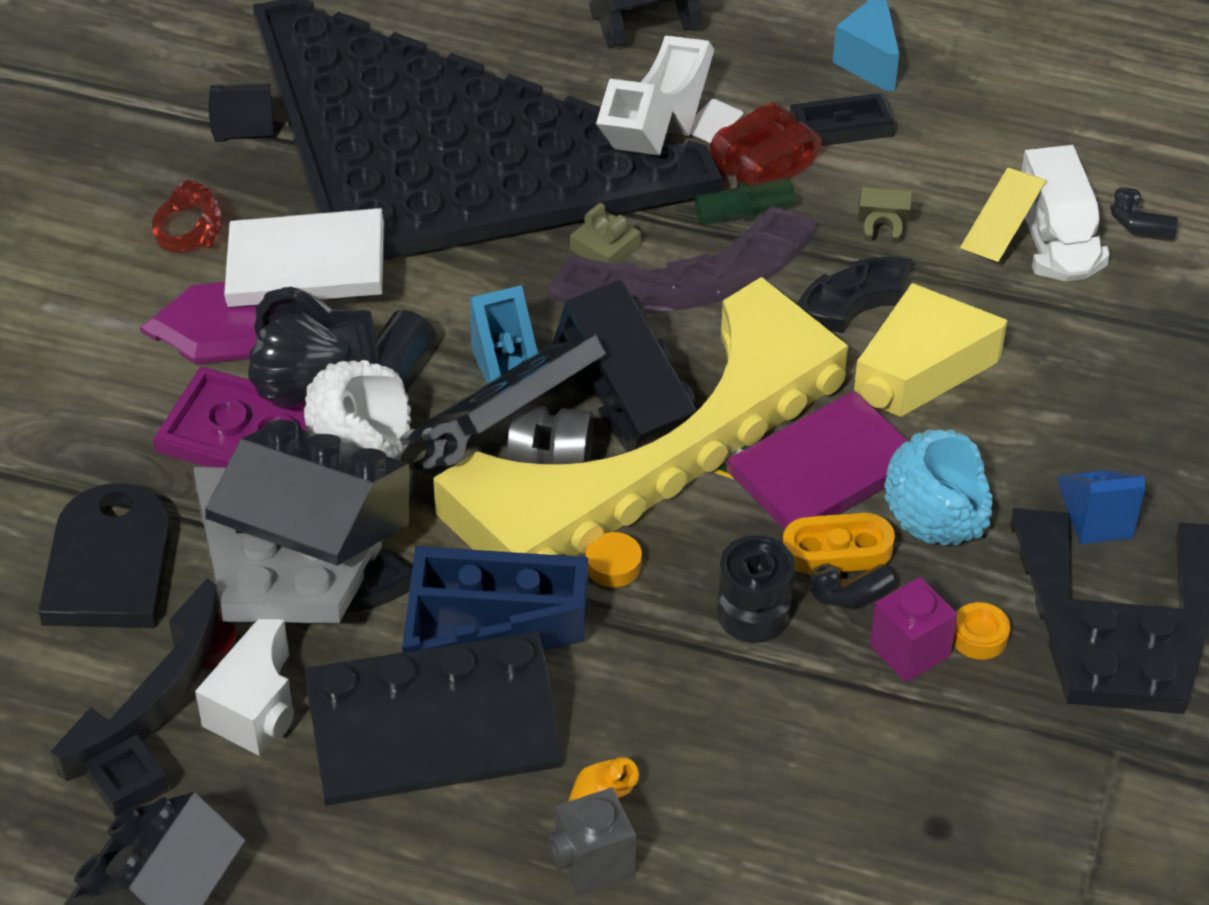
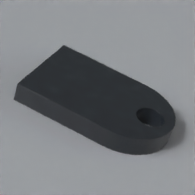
M112 483L88 489L77 495L64 507L57 520L38 611L42 626L156 628L171 538L166 508L156 495L136 485ZM116 506L130 508L126 514L117 517L104 514L107 510Z

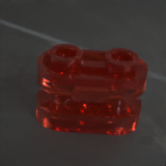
M772 102L758 107L752 113L728 127L721 128L712 138L710 154L717 168L727 175H736V181L752 195L760 196L807 169L820 151L821 136L805 123H795V118L789 111L778 103Z

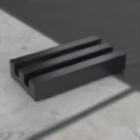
M883 93L790 105L789 118L792 124L795 123L794 131L796 136H799L801 149L894 137L896 123Z

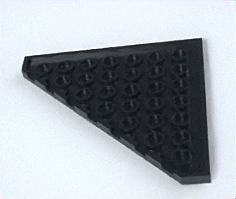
M276 0L253 5L256 27L317 214L381 208L384 220L383 259L584 220L586 213L599 203L605 205V211L610 214H616L721 193L722 177L708 147L703 144L688 140L685 145L665 138L660 155L614 149L596 124L601 109L599 106L569 95L564 101L543 94V86L509 74L505 79L486 73L484 64L454 53H450L445 58L428 52L427 44L396 32H393L390 37L370 30L369 22L339 11L334 16L315 10L314 2L309 0Z

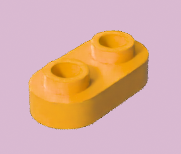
M872 513L799 518L791 522L784 531L783 544L793 554L795 571L810 574L815 567L822 564L834 565L839 568L840 572L870 570L879 564L885 565L890 560L895 534L891 524L886 519Z

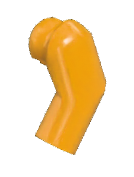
M618 757L614 760H607L588 766L577 776L568 802L613 787L619 799L630 793L633 786L637 784L639 769L635 762L627 757Z

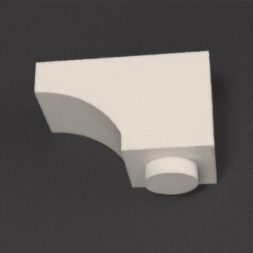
M258 619L195 691L202 726L258 756L262 754L274 738L279 739L287 732L294 717L289 680L279 675L283 664L289 657L284 620Z

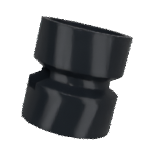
M761 535L744 536L731 542L723 551L720 560V588L718 591L717 615L719 624L726 633L737 640L749 643L767 642L780 636L788 627L791 616L795 562L793 554L783 543L774 538Z

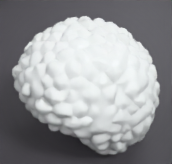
M365 360L360 362L340 361L335 365L329 363L326 369L321 370L314 377L313 382L307 386V396L305 398L307 404L304 408L305 426L308 431L318 434H333L340 437L342 442L360 448L379 449L384 451L386 456L400 460L401 455L405 453V448L408 446V444L402 445L399 439L406 431L410 430L411 408L407 404L409 397L405 393L404 384L398 373L386 366L370 364L369 361Z

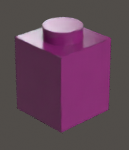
M918 577L875 602L870 646L907 683L950 657L957 613L921 577Z

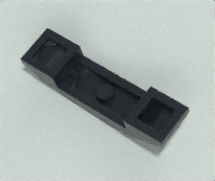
M206 578L169 619L173 645L175 647L112 718L108 720L90 707L50 751L58 776L65 781H69L86 775L83 762L136 734L141 741L145 740L173 713L197 680L213 645L220 611L215 583Z

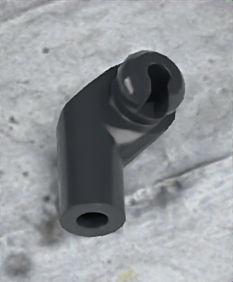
M1120 187L1115 191V201L1110 204L1111 214L1132 235L1169 241L1175 240L1178 217L1144 211L1139 207L1141 194L1137 189Z
M822 564L815 567L809 576L810 582L813 585L810 590L816 600L821 604L849 609H859L895 588L896 585L892 572L884 564L877 565L855 579L840 578L839 568L830 564Z

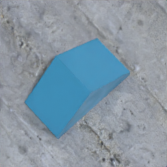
M868 0L836 26L833 63L884 91H895L899 51L887 0Z
M522 285L469 298L471 350L487 384L538 351Z

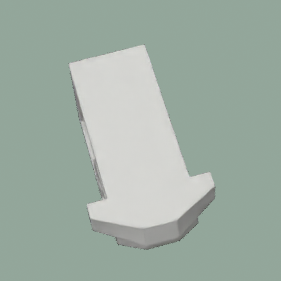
M1073 145L1025 150L1021 172L1047 180L1025 216L1039 254H1034L1033 272L1036 275L1065 282L1086 279L1108 265L1110 253L1107 246L1101 247L1099 236L1092 237L1096 235L1099 224L1098 205Z

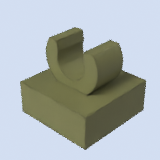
M861 187L857 220L865 221L863 227L865 241L872 240L873 227L878 223H886L891 227V243L899 241L903 228L902 223L907 224L912 190Z
M599 203L586 213L584 217L585 224L570 235V250L606 272H610L641 246V231L627 224L624 216L619 215L615 217L605 211V205Z

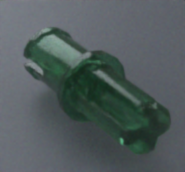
M788 178L747 186L745 182L741 181L737 183L736 188L706 194H695V210L701 226L739 217L749 221L752 219L753 214L793 206L795 190L792 181Z

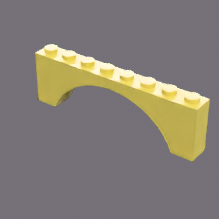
M760 277L723 300L721 339L727 354V366L720 382L708 400L695 414L675 430L636 450L611 458L583 463H522L475 452L433 478L435 513L473 550L577 556L580 553H586L587 546L603 536V533L614 532L621 526L631 525L643 512L658 502L674 497L686 484L705 472H712L724 462L725 458L745 445L752 446L756 444L769 430L785 420L794 419L806 406L823 395H831L838 390L846 376L848 345L764 278Z

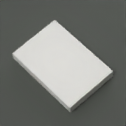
M381 208L230 221L224 292L227 306L259 305L267 292L290 286L311 293L318 299L382 294L384 220Z

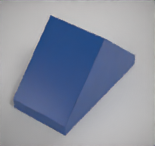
M1111 469L1058 475L1059 488L1079 544L1133 538L1145 491L1144 476Z

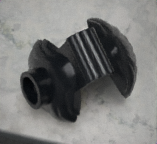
M292 286L267 292L263 300L255 308L256 320L254 328L257 335L255 341L257 342L250 351L248 378L256 387L259 397L271 402L273 406L282 409L305 407L307 404L305 402L307 386L313 382L314 377L321 370L326 369L329 363L335 365L340 361L360 362L365 360L372 364L379 359L372 314L369 310H332L311 293Z

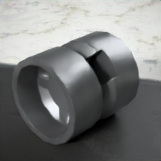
M525 404L512 413L508 436L507 460L533 464L589 462L593 433V412L562 408L554 416L550 414L546 406ZM541 434H551L549 451L540 449Z

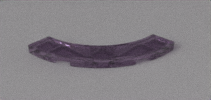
M770 206L756 224L733 240L732 247L713 256L705 253L689 259L667 263V268L646 270L634 264L608 263L571 254L549 286V299L565 303L566 300L622 279L630 294L639 297L646 313L679 311L705 306L728 298L760 277L767 280L790 264L815 235L817 221Z

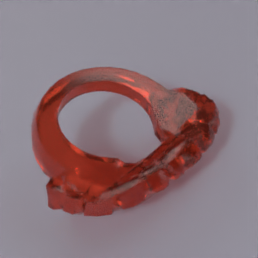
M186 180L179 184L171 193L169 200L157 210L153 217L152 234L157 244L164 250L174 253L187 252L198 246L212 248L222 224L220 221L221 211L218 209L219 204L215 200L214 195L204 184L194 180ZM192 207H197L203 211L202 217L199 218L196 226L189 233L178 237H170L162 232L164 220L174 211H183Z

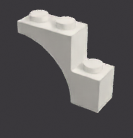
M665 36L652 68L641 82L609 79L596 124L614 149L660 155L666 133L690 135L714 53V48L710 41Z

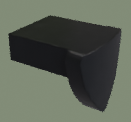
M271 83L210 85L208 109L211 132L215 142H226V138L274 136Z

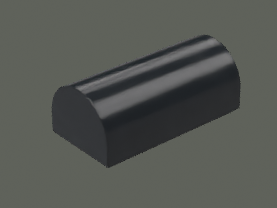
M408 310L394 312L376 337L379 359L372 364L386 366L398 373L406 393L437 347L434 328L425 318L415 312Z

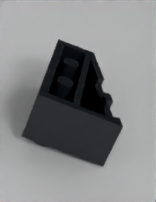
M622 279L565 301L552 345L592 335L597 336L606 354L579 370L580 374L574 376V382L582 392L588 389L594 391L603 404L602 407L598 408V414L627 452L648 445L667 435L697 412V403L692 389L686 382H680L671 366L672 360L668 347L662 339L655 338L647 324V315L643 303L638 296L630 294Z

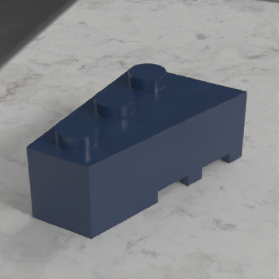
M415 546L402 651H416L539 631L543 650L584 641L589 593L588 557Z

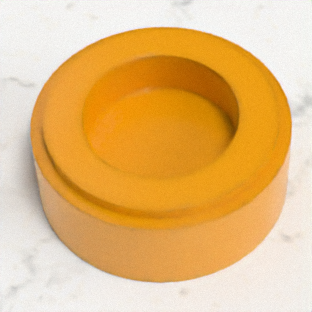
M620 532L603 533V536L590 543L586 548L588 575L599 585L610 588L623 587L632 583L641 572V547L634 538Z
M974 602L964 605L956 612L957 620L953 645L960 653L973 659L986 660L1000 655L1005 650L1010 633V622L1001 609L988 603Z

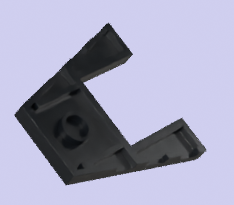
M1013 508L1010 528L1012 533L1017 535L1021 547L1019 556L1025 574L1030 575L1036 594L1035 605L1039 618L1044 620L1050 637L1048 646L1067 704L1185 714L1209 629V525L1179 523L1176 535L1179 608L1069 599L1068 512Z

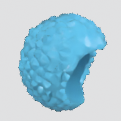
M930 429L926 430L923 434H914L910 441L904 442L896 450L887 468V478L884 487L887 493L885 500L889 503V509L894 512L895 519L900 521L901 528L908 531L910 535L919 541L929 544L939 542L944 546L950 543L952 545H959L963 540L969 541L973 538H980L983 534V529L990 526L989 518L992 516L991 507L993 503L992 495L989 493L988 480L983 472L985 471L984 461L981 459V453L977 449V445L971 442L967 436H964L962 433H956L954 430Z

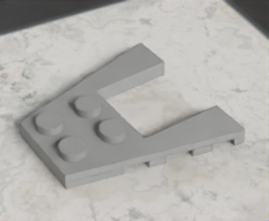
M194 467L195 489L198 494L207 548L212 562L213 577L217 587L222 621L256 622L258 619L284 620V622L340 623L364 580L366 564L369 560H375L382 548L381 541L336 566L205 519V508L226 467ZM409 470V496H411L414 488L413 470Z

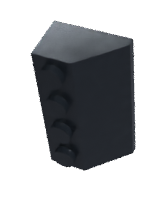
M539 631L304 668L325 806L561 767L550 677Z

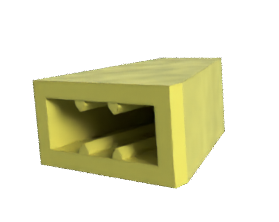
M912 283L858 359L854 390L872 407L880 408L901 417L996 364L1002 355L1007 320Z

